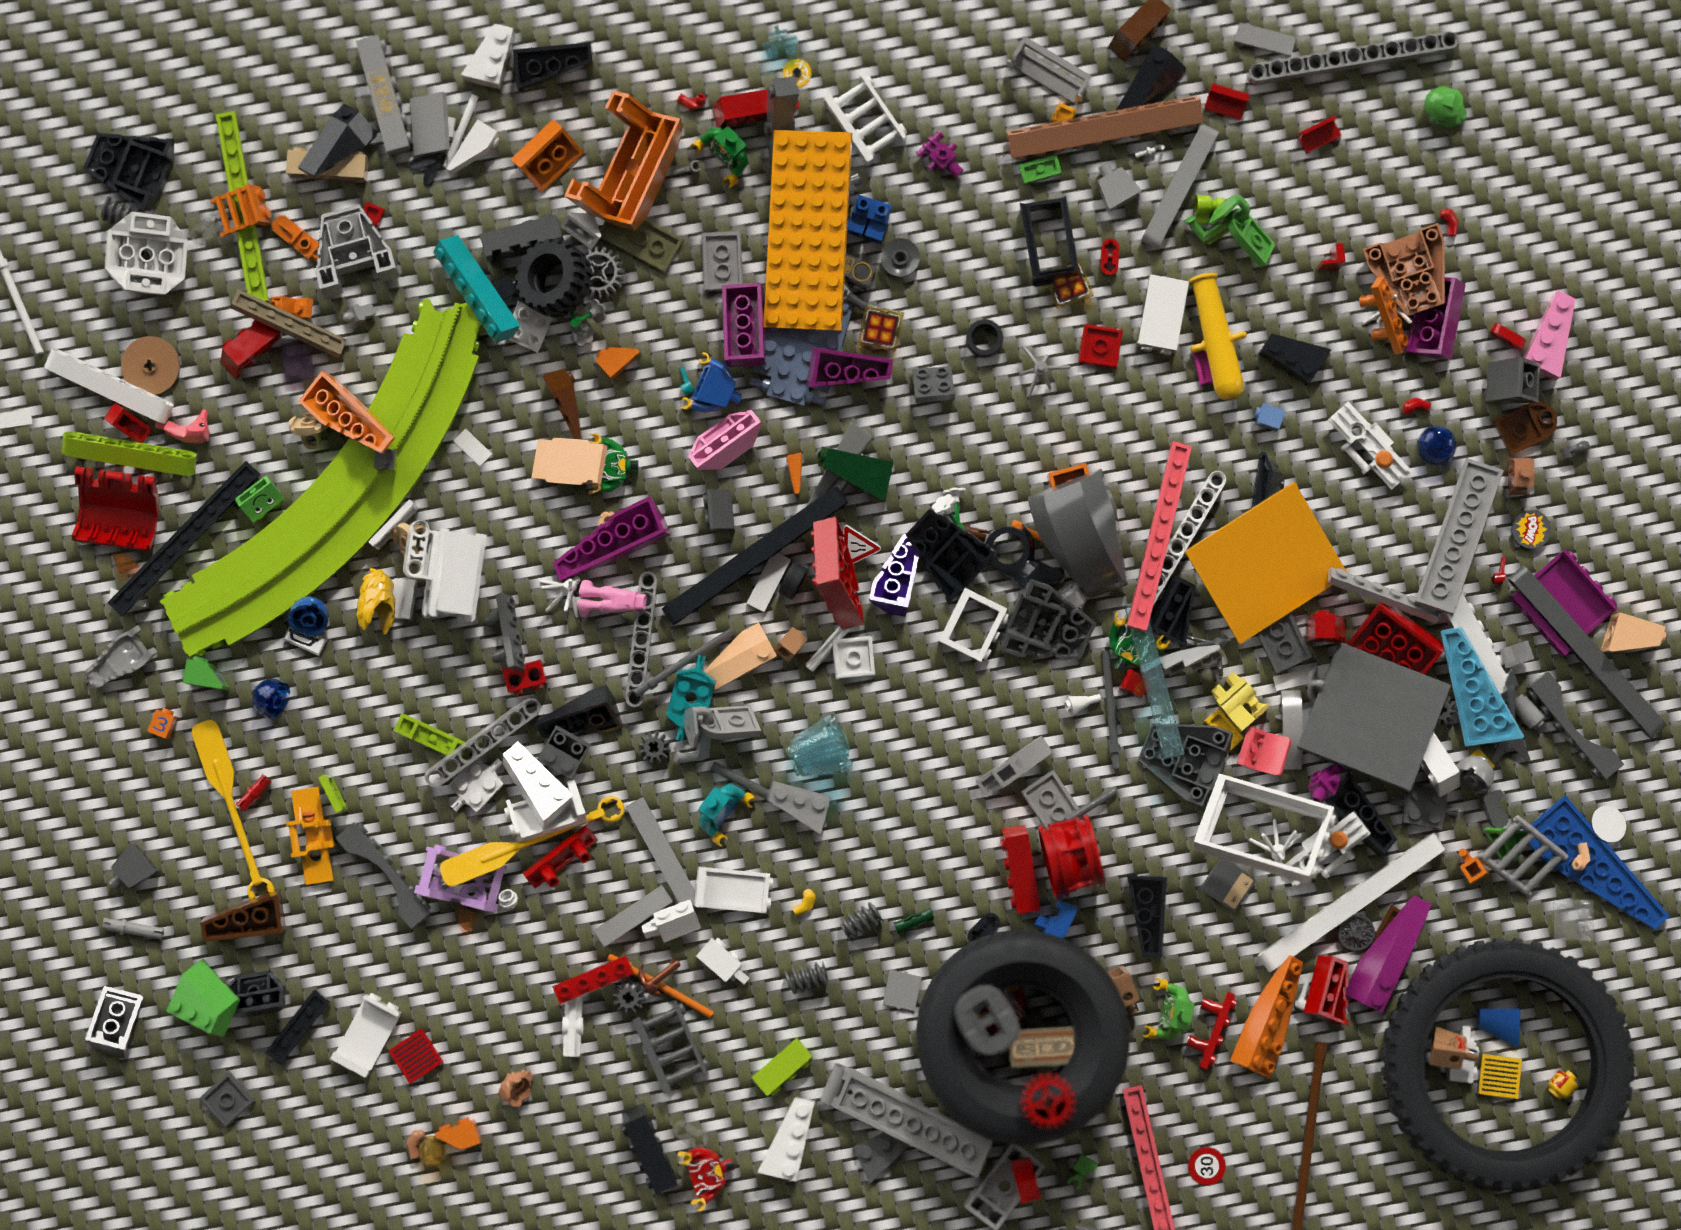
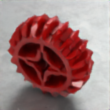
M1047 1073V1080H1044L1043 1075L1040 1074L1039 1082L1035 1078L1031 1079L1034 1083L1033 1086L1026 1083L1025 1086L1030 1090L1029 1092L1022 1091V1094L1027 1096V1099L1022 1098L1020 1102L1027 1103V1106H1023L1021 1109L1022 1111L1029 1110L1025 1118L1033 1116L1030 1122L1032 1125L1038 1120V1128H1042L1043 1123H1046V1130H1049L1050 1123H1053L1054 1128L1057 1129L1058 1121L1065 1125V1121L1062 1119L1064 1116L1069 1120L1071 1119V1116L1067 1114L1068 1111L1075 1112V1109L1070 1107V1104H1076V1100H1070V1097L1075 1096V1092L1068 1093L1072 1086L1069 1084L1064 1087L1063 1085L1066 1083L1064 1078L1059 1083V1075H1055L1054 1080H1051V1074ZM1047 1085L1059 1087L1064 1094L1051 1095ZM1041 1087L1042 1097L1038 1101L1031 1103L1034 1092ZM1045 1091H1046L1047 1095L1050 1096V1097H1049L1050 1099H1051L1052 1097H1053V1099H1056V1100H1054V1101L1051 1102V1106H1050V1107H1051V1110H1052V1111H1050V1108L1047 1107L1046 1104H1045V1105L1041 1104V1103H1043L1044 1101H1046ZM1065 1100L1062 1112L1056 1116L1055 1105ZM1033 1109H1047L1050 1118L1038 1116Z

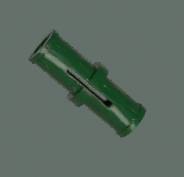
M928 908L916 914L911 913L909 917L893 922L897 933L900 934L912 928H919V925L934 920L931 909Z

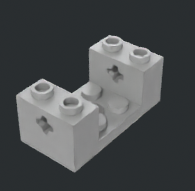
M1007 1144L999 1155L1000 1159L979 1187L974 1188L963 1203L965 1208L994 1230L1000 1228L1020 1201L1010 1161L1030 1157L1036 1178L1045 1167L1042 1162L1019 1145ZM1001 1181H1008L1010 1183V1189L1007 1192L1000 1191L999 1184Z

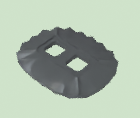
M978 986L961 996L956 1004L955 1017L958 1026L975 1052L983 1056H996L1015 1044L1019 1037L1020 1025L1012 1006L1000 990L992 986ZM985 1004L990 1014L983 1019H978L974 1010ZM995 1022L1000 1032L993 1037H989L985 1027Z

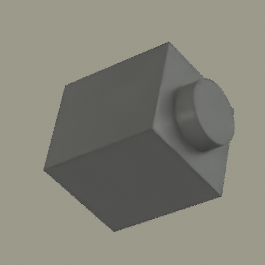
M387 449L383 454L375 451L374 468L395 471L398 451Z

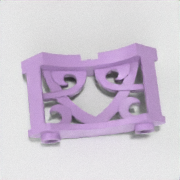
M435 844L434 848L426 847L428 852L420 884L416 885L414 893L430 898L458 902L462 905L484 911H497L498 905L496 901L504 870L507 869L506 865L495 870L492 883H484L482 880L488 879L491 875H482L475 878L476 883L465 885L459 894H456L455 886L442 889V884L445 882L441 881V873L433 870L437 856H442L445 861L450 859L449 856L455 857L460 854L446 851L445 846ZM432 873H433V874H435L436 876L434 877V879H433L432 882L430 883L431 876H432ZM478 887V890L473 889L475 892L473 896L467 894L469 888ZM485 887H491L488 900L486 901Z

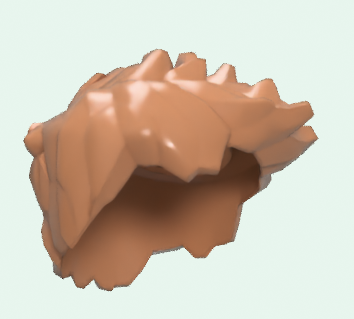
M531 1070L508 1073L504 1081H502L497 1094L508 1105L520 1107L521 1103L529 1098L531 1094V1081L534 1077V1074H530Z

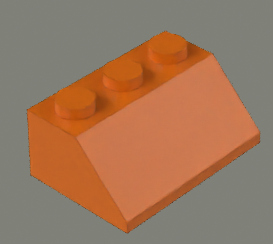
M552 119L510 160L542 193L584 152L565 129Z

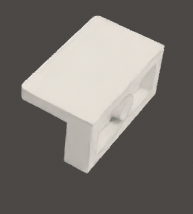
M394 579L395 618L412 620L418 581L413 579Z

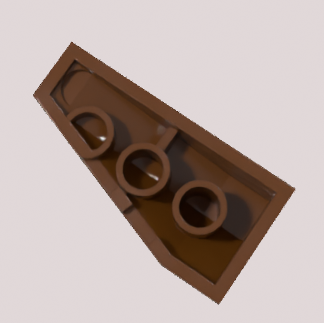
M563 368L542 375L574 439L583 440L576 390L573 385L576 380L572 372L567 373L566 369Z

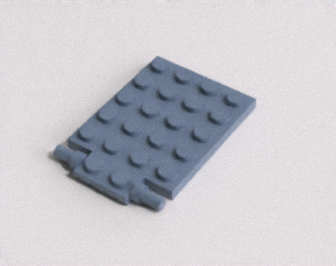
M843 300L842 331L765 328L766 365H755L753 373L771 377V380L765 379L763 381L751 377L749 385L762 388L763 391L767 392L766 396L805 406V403H816L825 406L827 398L814 395L813 392H809V388L829 393L831 385L806 386L812 347L841 351L854 304Z

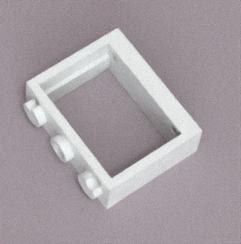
M965 588L939 639V643L980 663L983 659L987 660L991 652L988 647L991 641L996 642L1000 634L997 629L1000 624H1005L1009 616L1006 614L1007 608ZM969 598L999 612L979 654L949 639Z

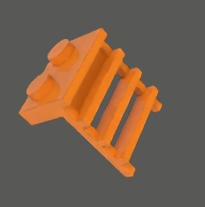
M247 184L245 187L237 188L232 192H226L224 195L216 196L210 200L211 204L217 203L225 230L220 233V237H225L256 224L261 226L271 224V212L266 206V195L261 187ZM235 195H237L245 222L242 225L233 198ZM225 199H227L235 226L232 229L223 203Z

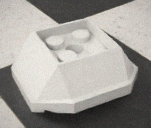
M130 212L107 231L105 271L124 291L165 295L185 279L188 239L170 216ZM147 251L150 254V260L143 259L141 252Z

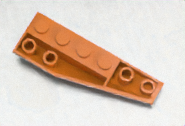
M1289 955L1272 976L1244 1024L1230 1059L1231 1062L1270 1079L1285 1042L1302 970V961Z

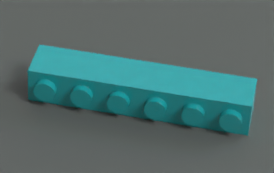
M459 235L439 240L433 251L436 259L439 260L447 275H449L456 288L466 300V303L484 326L487 334L494 343L514 337L520 327L519 323Z

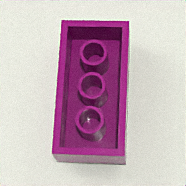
M762 284L722 285L724 360L727 367L766 365L764 289Z

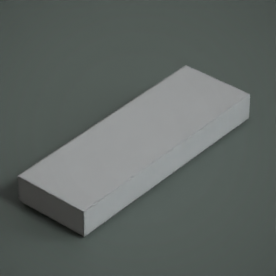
M1239 23L1234 43L1291 57L1296 37Z

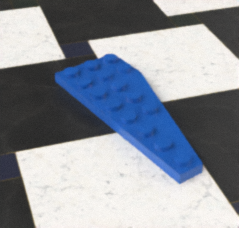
M1563 795L1530 824L1568 855L1565 861L1561 860L1553 868L1554 870L1652 929L1658 928L1670 917L1612 848L1597 836L1593 826L1566 795ZM1534 838L1528 845L1535 851L1541 843ZM1587 842L1590 862L1583 870H1574L1572 862L1579 855L1577 844ZM1548 849L1540 859L1547 864L1555 854Z

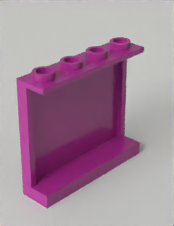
M1565 549L1534 576L1588 635L1611 613L1618 610L1615 606L1617 603L1610 595L1607 596L1602 591L1603 587L1598 581H1593L1590 578V572L1576 562V556L1571 551L1567 552ZM1515 591L1509 597L1561 657L1571 651L1519 591Z

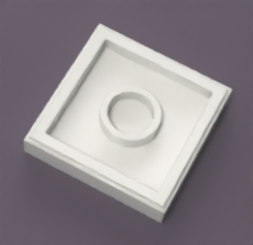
M872 636L832 639L835 679L875 675Z

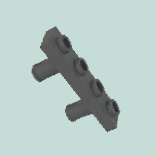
M501 592L495 595L498 611L484 617L485 624L488 627L500 623L504 648L491 652L490 656L491 660L496 664L507 659L508 668L520 672L525 670V656L522 652V638L519 635V621L515 612L516 604L512 596Z

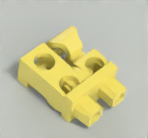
M1232 672L1225 678V681L1231 688L1226 692L1220 685H1217L1211 693L1216 699L1215 703L1241 733L1255 719L1262 715L1270 705L1259 703V700L1255 697L1256 691L1244 678L1240 679L1239 676ZM1244 704H1248L1252 715L1243 707Z

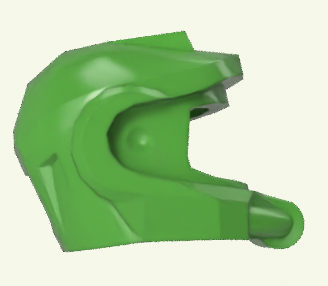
M1440 86L1431 90L1426 95L1424 110L1429 115L1432 123L1449 128L1465 122L1467 110L1463 105V97L1458 90Z

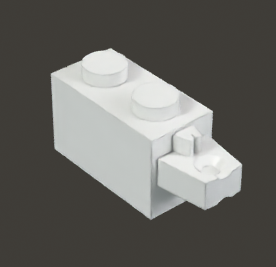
M690 899L653 913L654 919L642 925L646 938L661 935L663 942L701 929Z
M711 938L696 957L725 982L729 979L734 981L737 978L745 984L750 978L742 972L745 967L740 962L741 957L734 951L728 952L725 949L726 944L719 938L716 940Z
M1461 1026L1460 1035L1467 1038L1466 1048L1478 1050V1058L1479 1048L1476 1047L1474 1037H1470L1471 1027ZM1464 1059L1460 1069L1446 1067L1445 1079L1473 1083V1079L1477 1077V1067H1474L1475 1062Z

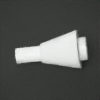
M1100 694L1089 697L1067 696L1064 706L1067 712L1074 715L1090 704L1101 702Z

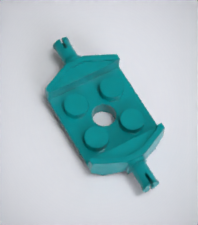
M698 655L694 668L677 671L666 716L678 725L679 729L676 740L680 738V741H684L686 709L691 707H706L709 709L716 680L704 671L703 666L706 656ZM688 692H694L697 695V700L694 703L687 701L686 695Z

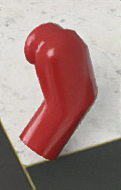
M1442 209L1440 218L1446 219L1448 222L1446 235L1456 237L1459 219L1452 209Z
M1412 398L1403 404L1402 412L1405 415H1411L1412 411L1416 409L1428 412L1432 403L1420 398Z

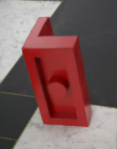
M1212 83L1204 109L1241 120L1250 94Z
M1335 115L1300 132L1297 138L1306 154L1342 136L1335 123L1337 119Z
M1336 243L1330 250L1331 260L1321 261L1316 267L1317 272L1337 270L1344 265L1346 260L1343 243Z

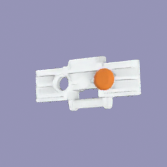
M1349 401L1328 419L1347 441L1340 449L1345 451L1362 469L1361 472L1363 474L1372 468L1392 490L1412 472L1392 450L1391 445L1394 442L1376 422L1372 425L1368 423ZM1353 426L1361 427L1362 434L1360 436L1352 434L1351 429ZM1351 443L1360 444L1369 453V458L1372 461L1369 465L1350 446Z
M1354 811L1328 831L1331 834L1328 844L1324 843L1322 849L1325 851L1322 861L1337 849L1342 852V855L1326 867L1323 866L1322 861L1317 862V874L1321 873L1326 879L1346 861L1354 859L1355 856L1350 849L1371 834ZM1320 828L1311 837H1307L1302 841L1304 849L1284 865L1306 870L1304 861L1307 857L1311 856ZM1287 878L1296 890L1306 884Z

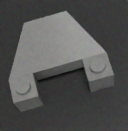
M359 204L321 215L320 243L315 272L324 298L344 293L340 275L375 266L381 282L400 277L396 259L391 249Z

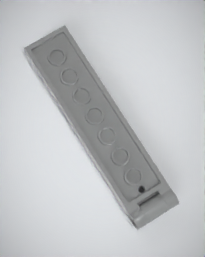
M839 1063L834 1064L820 1098V1101L824 1104L832 1106L975 1177L980 1176L994 1140L978 1135L959 1122L924 1106V1103Z

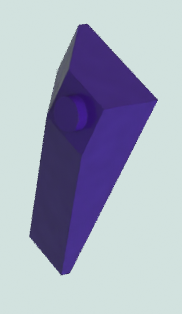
M903 534L878 576L874 579L869 601L885 613L906 617L919 558L906 534Z

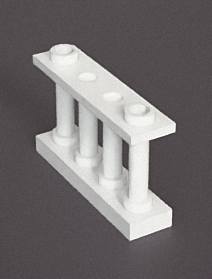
M861 73L860 81L862 83L839 98H833L831 94L826 96L824 103L842 130L853 133L852 144L865 164L869 166L874 162L873 156L876 151L898 137L902 142H905L907 131L902 124L898 125L873 88L875 84L872 79ZM867 89L872 99L850 114H844L840 109L842 105ZM877 105L883 115L862 129L855 130L851 125L853 120ZM888 121L894 131L873 145L866 146L862 141L864 136Z

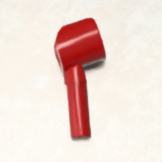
M1506 557L1501 558L1499 573H1493V584H1502L1506 579L1504 573Z

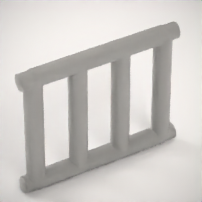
M1516 815L1513 819L1514 822L1484 853L1480 852L1477 857L1518 891L1529 897L1532 894L1531 890L1561 860L1565 861L1568 855L1527 821ZM1520 827L1528 832L1498 864L1490 858ZM1534 838L1541 843L1512 874L1504 869ZM1548 849L1555 854L1526 885L1518 880Z

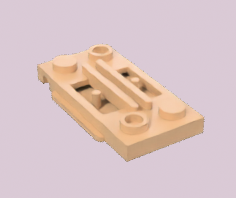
M538 439L532 478L546 480L549 483L601 485L607 446L579 439Z

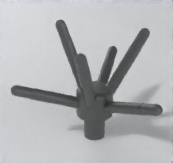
M1224 634L1220 638L1216 637L1213 641L1187 636L1189 640L1200 642L1197 643V647L1219 645L1224 649L1226 643L1231 641ZM1222 657L1218 659L1220 676H1223Z

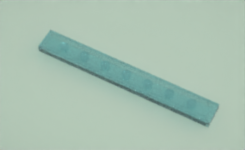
M1132 604L1124 606L1127 619L1129 617ZM1149 620L1146 632L1130 628L1163 758L1168 759L1184 755V750Z

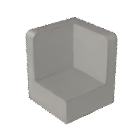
M1528 640L1500 649L1506 668L1534 659Z

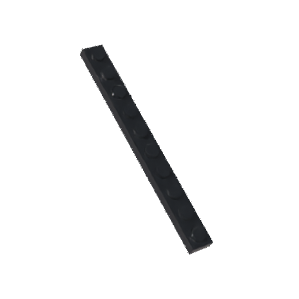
M245 461L107 603L123 617L236 501L235 498L245 492L261 474Z

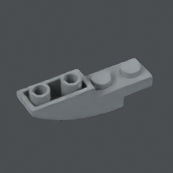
M1041 735L978 778L975 782L987 798L1023 775L1053 751Z

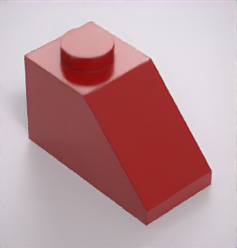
M1128 669L1124 674L1119 690L1142 698L1143 694L1147 696L1151 684H1148L1149 678Z

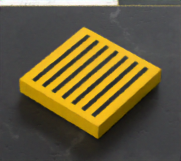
M1481 1054L1477 1094L1518 1099L1522 1059Z

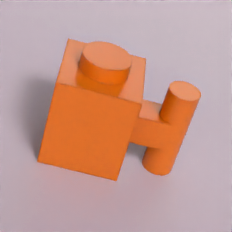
M1459 850V855L1465 862L1460 868L1471 884H1475L1490 874L1484 863L1477 856L1472 858L1468 850Z

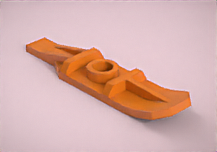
M277 216L271 223L272 230L309 261L318 262L317 252L319 243L287 216ZM302 241H308V246L302 247Z

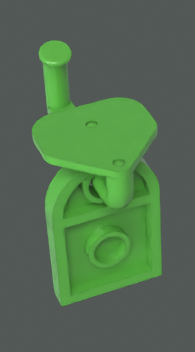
M1241 195L1231 196L1215 209L1209 223L1213 225L1221 219H1224V221L1207 232L1196 222L1195 216H1190L1185 220V223L1189 225L1191 230L1204 244H1211L1230 232L1238 245L1248 253L1251 260L1260 268L1267 263L1275 246L1271 238L1250 216V206Z

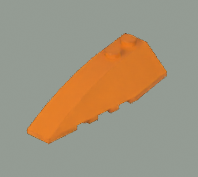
M321 371L298 401L320 423L382 454L395 439L390 431L358 398L335 377L324 371Z

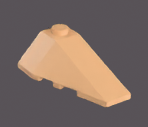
M757 623L742 631L704 671L716 680L715 691L776 659L777 655L762 627Z

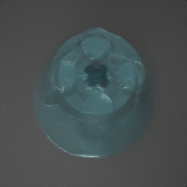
M833 714L820 719L790 739V746L786 747L789 758H793L795 763L793 767L797 776L844 774L852 771L853 762L848 760L849 743L840 722L835 723L833 720L835 719Z

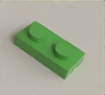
M1057 154L1019 165L1024 185L1062 174Z

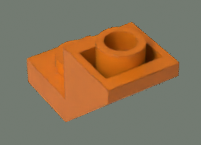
M285 296L271 297V305L301 319H311L313 299H294Z

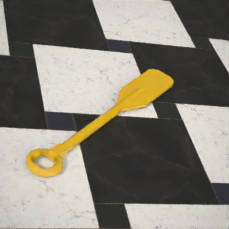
M213 720L198 723L192 728V737L207 780L224 797L252 878V882L247 890L250 900L256 897L254 891H251L252 887L260 885L262 882L268 884L266 886L268 892H273L275 890L272 882L260 876L232 797L234 769L220 728Z
M614 796L603 798L599 802L597 810L586 815V823L599 819L609 823L617 822L624 815L625 808L623 802ZM611 800L616 801L618 810H621L620 814H615L611 818L605 817V812L601 808L603 803L606 805L611 803ZM586 823L519 843L491 842L443 861L440 865V873L446 885L451 887L460 885L500 869L523 848Z

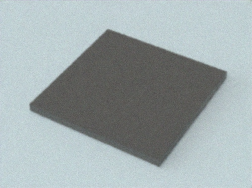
M1338 642L1323 680L1325 685L1319 690L1297 749L1410 793L1451 685Z

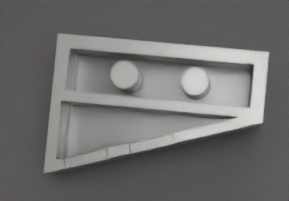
M771 781L767 801L818 835H821L831 796Z

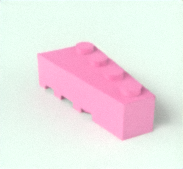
M1560 291L1552 295L1523 357L1540 363V374L1554 381L1561 378L1576 300Z

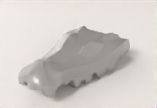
M139 625L114 638L107 645L106 650L97 658V661L84 671L86 679L91 686L99 688L111 680L132 673L146 665L157 653L156 649L153 647L147 650L137 636L142 631Z

